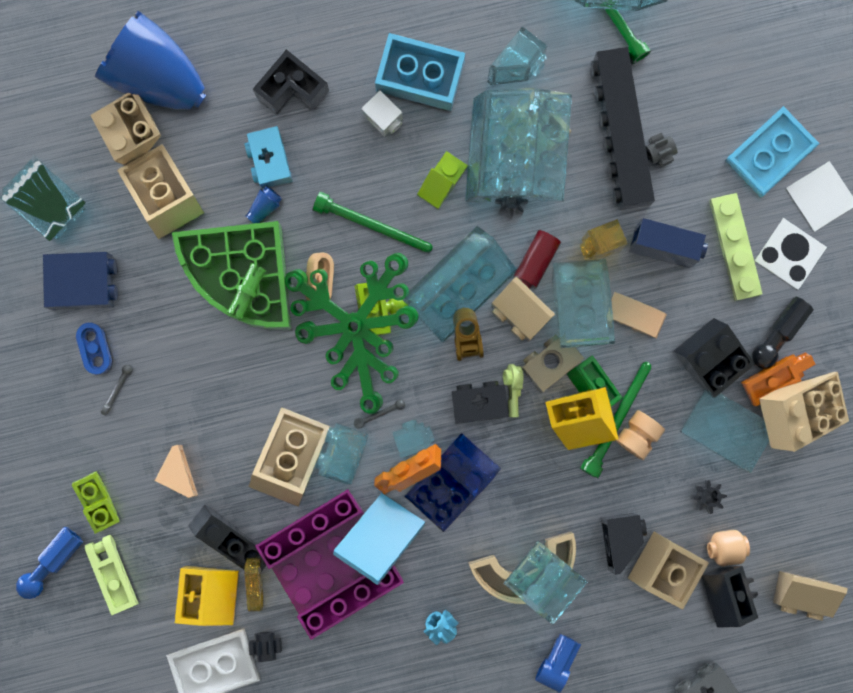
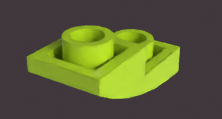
M97 471L72 483V487L84 507L83 513L95 534L120 521Z

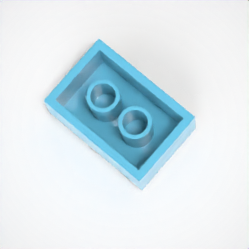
M389 33L375 81L376 92L381 91L387 95L452 111L466 53Z

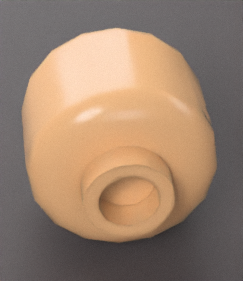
M738 530L720 531L713 534L711 542L707 544V552L709 557L713 558L716 564L721 567L739 565L744 563L746 557L749 556L750 545L747 537Z

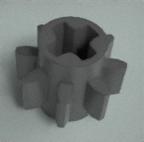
M662 132L650 137L648 140L650 144L645 147L651 164L659 162L660 167H664L674 161L673 155L678 153L673 138L671 136L664 138Z

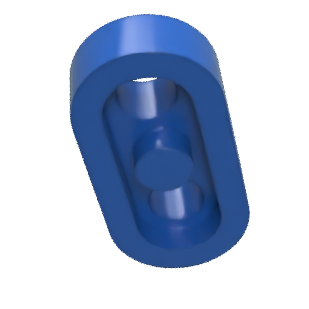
M82 324L76 332V340L83 365L89 373L95 375L105 374L112 365L105 333L97 324ZM94 332L96 335L93 341L88 340V334ZM101 357L103 359V363L101 366L97 367L95 365L96 358Z

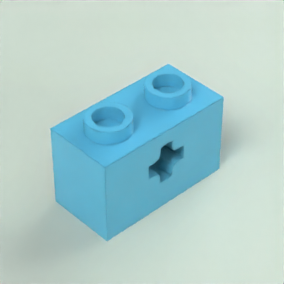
M278 126L248 133L249 142L244 143L248 158L253 157L255 167L251 168L254 183L259 182L261 188L264 189L265 186L274 187L293 182ZM265 154L271 156L270 163H265Z

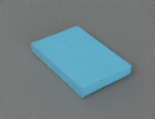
M783 106L725 161L760 197H763L820 143Z
M381 493L335 548L333 555L378 585L423 529L425 521Z

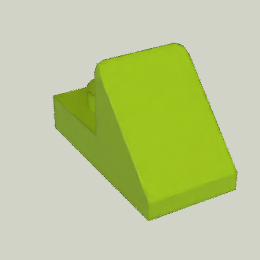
M446 151L434 169L431 168L417 196L439 210L467 170L468 165Z

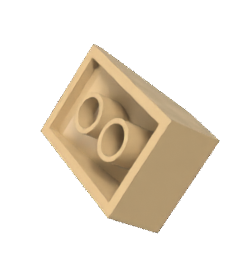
M163 144L117 170L158 240L204 213Z
M281 407L252 473L249 487L299 507L331 426Z

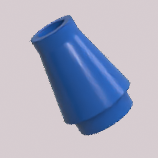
M265 186L263 190H259L245 216L254 224L260 223L281 206L279 203L282 197L270 187Z

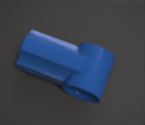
M559 634L548 658L542 662L535 681L560 693L566 685L570 675L569 669L581 644L565 635Z

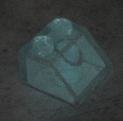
M522 26L489 67L487 82L490 85L528 81L532 75L537 77L545 66L544 62L548 57L545 53L548 45Z

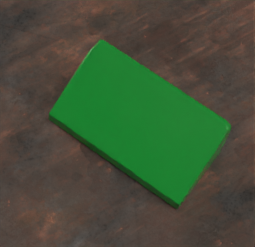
M593 355L567 372V376L579 393L606 387L611 407L623 399Z

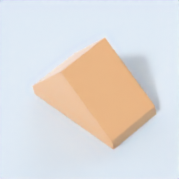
M172 446L155 481L188 498L198 496L183 446Z

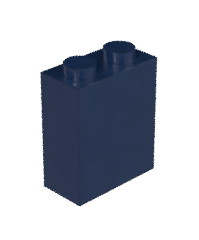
M643 218L634 229L629 252L690 268L698 263L700 258L704 259L708 243H704L705 234Z
M108 252L43 254L44 308L66 310L114 307V301L118 297L117 286L113 285V274L117 273L116 259H113V255Z

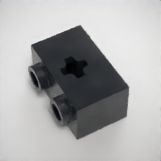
M498 381L483 382V388L472 389V384L456 386L457 391L451 392L455 424L509 417L505 385H499ZM477 395H481L482 399H487V403L483 404L482 409H478L477 405H472V401L476 399Z

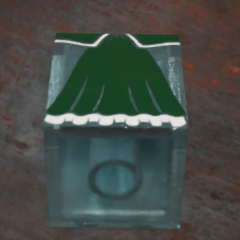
M36 155L0 191V199L48 241H51L53 237L59 239L67 230L65 225L71 218L74 220L78 219L85 211L83 207L86 203L85 200Z

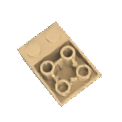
M838 372L828 373L779 388L759 399L770 445L773 449L795 452L849 422Z

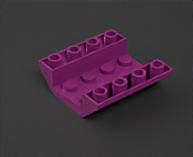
M349 489L255 546L268 569L272 568L298 612L297 618L310 640L404 583L395 564L377 585L333 555L335 548L364 515V511Z

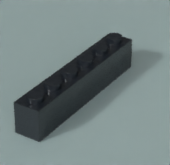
M628 47L598 51L595 54L594 61H591V73L593 77L597 76L598 86H595V96L597 102H601L602 105L599 118L601 127L606 128L607 137H604V147L606 153L610 152L611 156L608 170L610 178L615 179L616 188H613L615 204L619 203L620 210L651 206L655 198Z

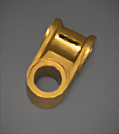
M470 308L457 310L453 316L457 361L473 356L484 358L482 338L475 312ZM464 321L472 322L467 327L460 326Z

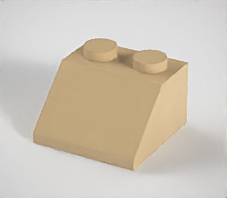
M517 277L508 284L491 304L494 308L492 313L502 323L506 320L513 327L511 332L521 341L526 339L529 342L555 315Z
M653 532L628 579L644 590L683 610L709 562L662 535Z
M779 571L773 603L781 606L780 611L797 614V610L807 612L806 617L823 621L824 616L834 617L847 594L848 588Z

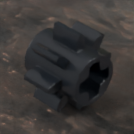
M513 184L510 185L507 191L500 188L499 193L503 197L495 199V204H501L499 214L509 213V217L512 219L515 212L521 215L524 213L520 205L527 204L528 199H522L523 188L517 191L514 189ZM507 197L509 199L515 197L517 199L516 206L514 204L508 206L506 204Z
M705 480V487L694 486L698 492L691 499L698 501L697 510L707 507L708 514H713V507L724 508L720 502L727 495L720 493L721 484L711 487L710 480ZM705 492H713L711 495L712 499H714L713 502H705L707 499L704 495Z
M273 631L255 633V640L248 642L249 655H256V662L276 660V653H281L282 651L281 638H275V632Z

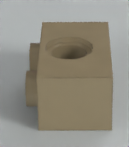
M555 334L544 343L545 350L540 354L534 351L523 360L526 364L522 367L523 372L540 393L544 392L585 359L565 334L560 338ZM546 355H554L557 358L558 365L556 368L550 369L545 366L544 358Z

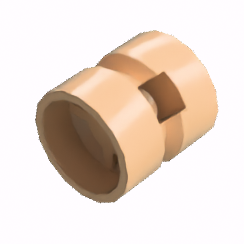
M637 410L628 422L630 427L624 428L618 435L619 439L615 441L625 450L644 461L652 450L651 443L657 442L665 432V429L654 419Z

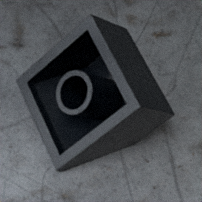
M634 513L600 517L608 571L615 575L623 572L644 543L643 536L647 535L645 520L640 519V515Z

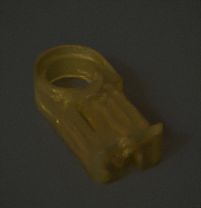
M260 558L246 559L244 574L248 612L263 610Z

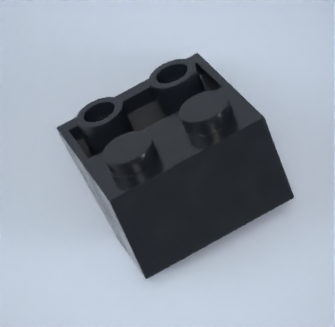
M715 318L673 351L685 369L713 398L718 396L755 365L729 325Z

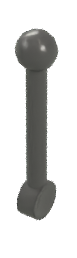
M130 365L122 367V374L107 403L103 406L101 414L106 416L109 413L111 405L126 376L132 372Z
M397 400L394 405L363 419L357 418L354 421V426L362 428L365 423L396 409L402 410L405 408V402Z

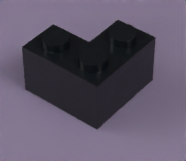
M286 49L255 85L253 92L256 98L273 112L277 113L292 95H295L313 110L329 92V87L323 78Z

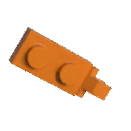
M806 352L797 357L792 354L777 361L772 367L763 369L745 379L741 384L751 404L758 406L760 405L759 399L779 388L801 382V378L805 376L803 371L816 364L812 355Z
M434 444L427 449L421 450L411 458L401 461L394 468H391L389 472H382L374 480V486L384 495L392 490L401 492L434 474L441 468V449Z

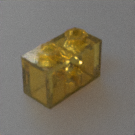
M616 219L588 230L581 239L583 243L580 244V248L585 259L589 258L591 263L621 252L628 243L619 221Z

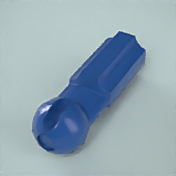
M64 526L39 555L38 567L32 573H26L19 577L16 583L17 593L24 599H33L39 596L43 590V580L49 573H57L83 543L81 537L69 527Z

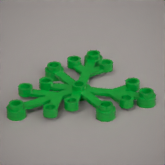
M394 253L386 258V270L379 280L377 277L378 265L374 261H367L361 265L360 273L366 278L369 295L358 312L349 314L330 300L327 286L328 274L325 270L317 269L310 274V281L316 286V289L308 284L306 273L300 269L290 271L285 276L287 289L292 292L300 291L310 299L307 301L298 299L292 302L290 306L292 314L301 316L308 311L324 309L340 321L338 323L318 326L311 321L299 324L295 329V336L299 342L308 344L319 336L343 333L335 347L326 352L325 357L330 364L339 363L344 357V351L350 342H353L354 352L340 373L331 378V385L336 390L344 389L349 383V377L355 368L358 367L363 396L360 399V407L368 414L376 413L383 405L382 396L373 389L369 365L381 374V379L385 383L394 382L398 378L399 372L396 367L387 365L365 348L364 340L376 348V353L380 357H387L394 350L392 342L383 340L370 329L398 325L403 329H409L418 321V312L411 306L400 308L396 314L367 318L379 300L393 298L401 301L408 296L409 289L403 283L387 288L395 276L403 274L408 268V260L401 253ZM392 261H396L398 263V270H394L391 267ZM366 265L372 266V274L366 272ZM316 273H319V274L322 275V281H321V282H318V281L316 280V278H315ZM292 277L297 279V286L292 285ZM397 287L403 289L404 295L402 297L397 295ZM297 303H300L302 305V312H299L296 309ZM402 314H406L409 317L408 323L402 321ZM351 322L357 323V330L351 328ZM302 329H305L308 332L307 338L303 337L301 333ZM382 344L388 347V353H384L381 350ZM332 351L338 354L337 360L331 357ZM387 370L393 373V379L386 376ZM337 377L343 380L342 386L337 384ZM366 400L373 402V408L366 405Z

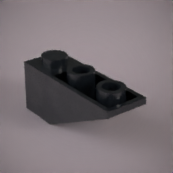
M204 505L188 525L196 538L255 578L266 567L265 562L255 547L257 544L208 506Z

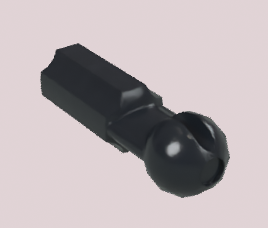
M793 297L770 328L772 333L767 340L754 348L752 360L756 366L767 369L776 364L779 358V350L785 342H789L794 338L814 309L809 303L800 297Z

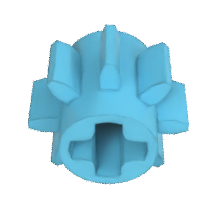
M444 610L442 614L435 611L426 619L425 625L427 629L424 630V633L429 636V639L435 645H438L440 641L447 644L455 638L457 634L455 626L459 622L447 610Z

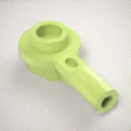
M509 364L507 369L503 371V383L509 388V417H519L518 397L521 396L524 380L521 366H515L514 364Z

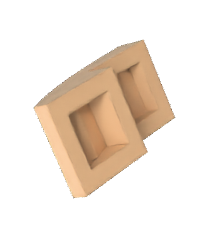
M614 292L604 316L609 320L631 327L634 331L657 339L667 314Z

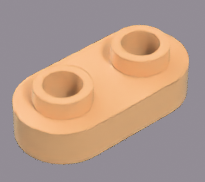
M324 252L314 253L307 262L306 275L308 277V284L316 289V286L310 281V274L317 269L325 270L328 274L327 286L331 299L334 274L333 259ZM316 273V275H315L316 280H317L318 282H321V281H322V275L319 274V273Z

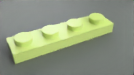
M737 193L710 199L709 202L734 300L739 301L762 295Z

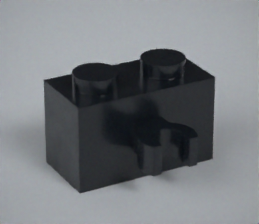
M743 566L720 567L702 575L717 628L741 627L758 619L753 598L758 596V592H750L749 584L754 582V579L746 578Z

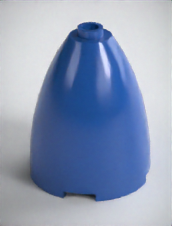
M139 11L135 14V18L132 16L111 45L105 62H101L95 74V78L123 94L130 93L132 97V94L139 95L143 102L159 107L191 110L193 106L198 108L206 97L202 93L205 87L201 78L183 50L163 29Z

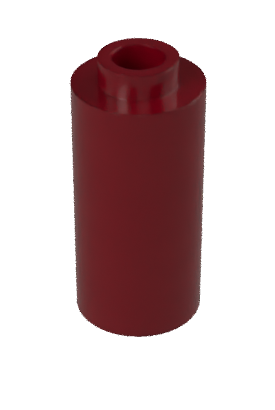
M538 230L513 277H517L529 289H537L561 241L545 231Z

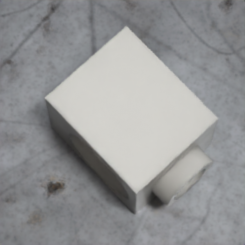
M381 91L361 108L362 115L384 137L389 132L393 134L402 125V111Z

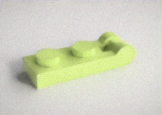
M112 535L103 537L102 541L96 544L91 542L85 545V551L111 616L139 604ZM106 551L109 558L101 561L99 554Z

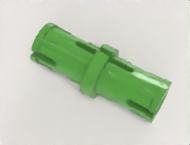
M250 263V267L241 285H237L236 289L238 291L229 309H227L228 313L234 315L238 306H240L235 315L240 319H243V315L252 297H256L257 293L255 291L264 273H266L265 269L258 268L257 265Z

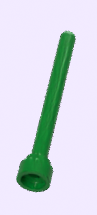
M599 0L628 44L629 57L633 63H637L651 53L650 48L646 42H642L640 39L637 40L611 0Z
M320 191L314 202L312 211L319 214H329L331 212L426 253L431 252L433 249L432 244L334 203V199H331L330 195Z
M649 362L641 364L613 417L617 432L651 370ZM612 441L599 444L593 456L584 459L580 469L599 479L603 471L602 466L604 463L602 460Z

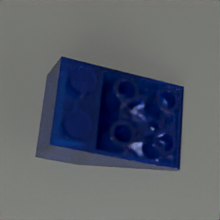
M461 433L441 455L440 470L417 482L404 497L444 532L488 486L501 468Z

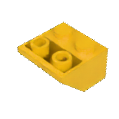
M606 387L545 402L551 427L567 450L619 439Z
M195 566L180 568L175 623L198 626L234 625L239 571Z

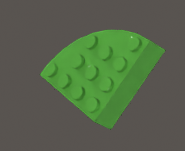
M279 221L172 232L175 252L184 273L195 290L212 306L230 318L251 327L267 330H292L289 295L285 285L286 265L282 226ZM252 263L257 265L258 268L265 269L266 273H264L255 291L257 293L256 297H252L243 315V319L235 316L240 306H238L234 315L228 313L227 309H229L238 291L236 289L237 285H241L250 267L249 265Z

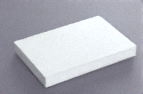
M242 628L167 654L166 656L178 693H226L260 681L261 678L254 656L249 655V641L245 629Z

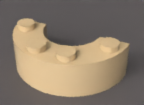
M567 532L545 539L546 551L543 560L535 569L527 573L516 574L507 571L498 563L494 555L468 563L478 583L494 597L514 604L538 602L554 594L568 579L576 556L574 533Z

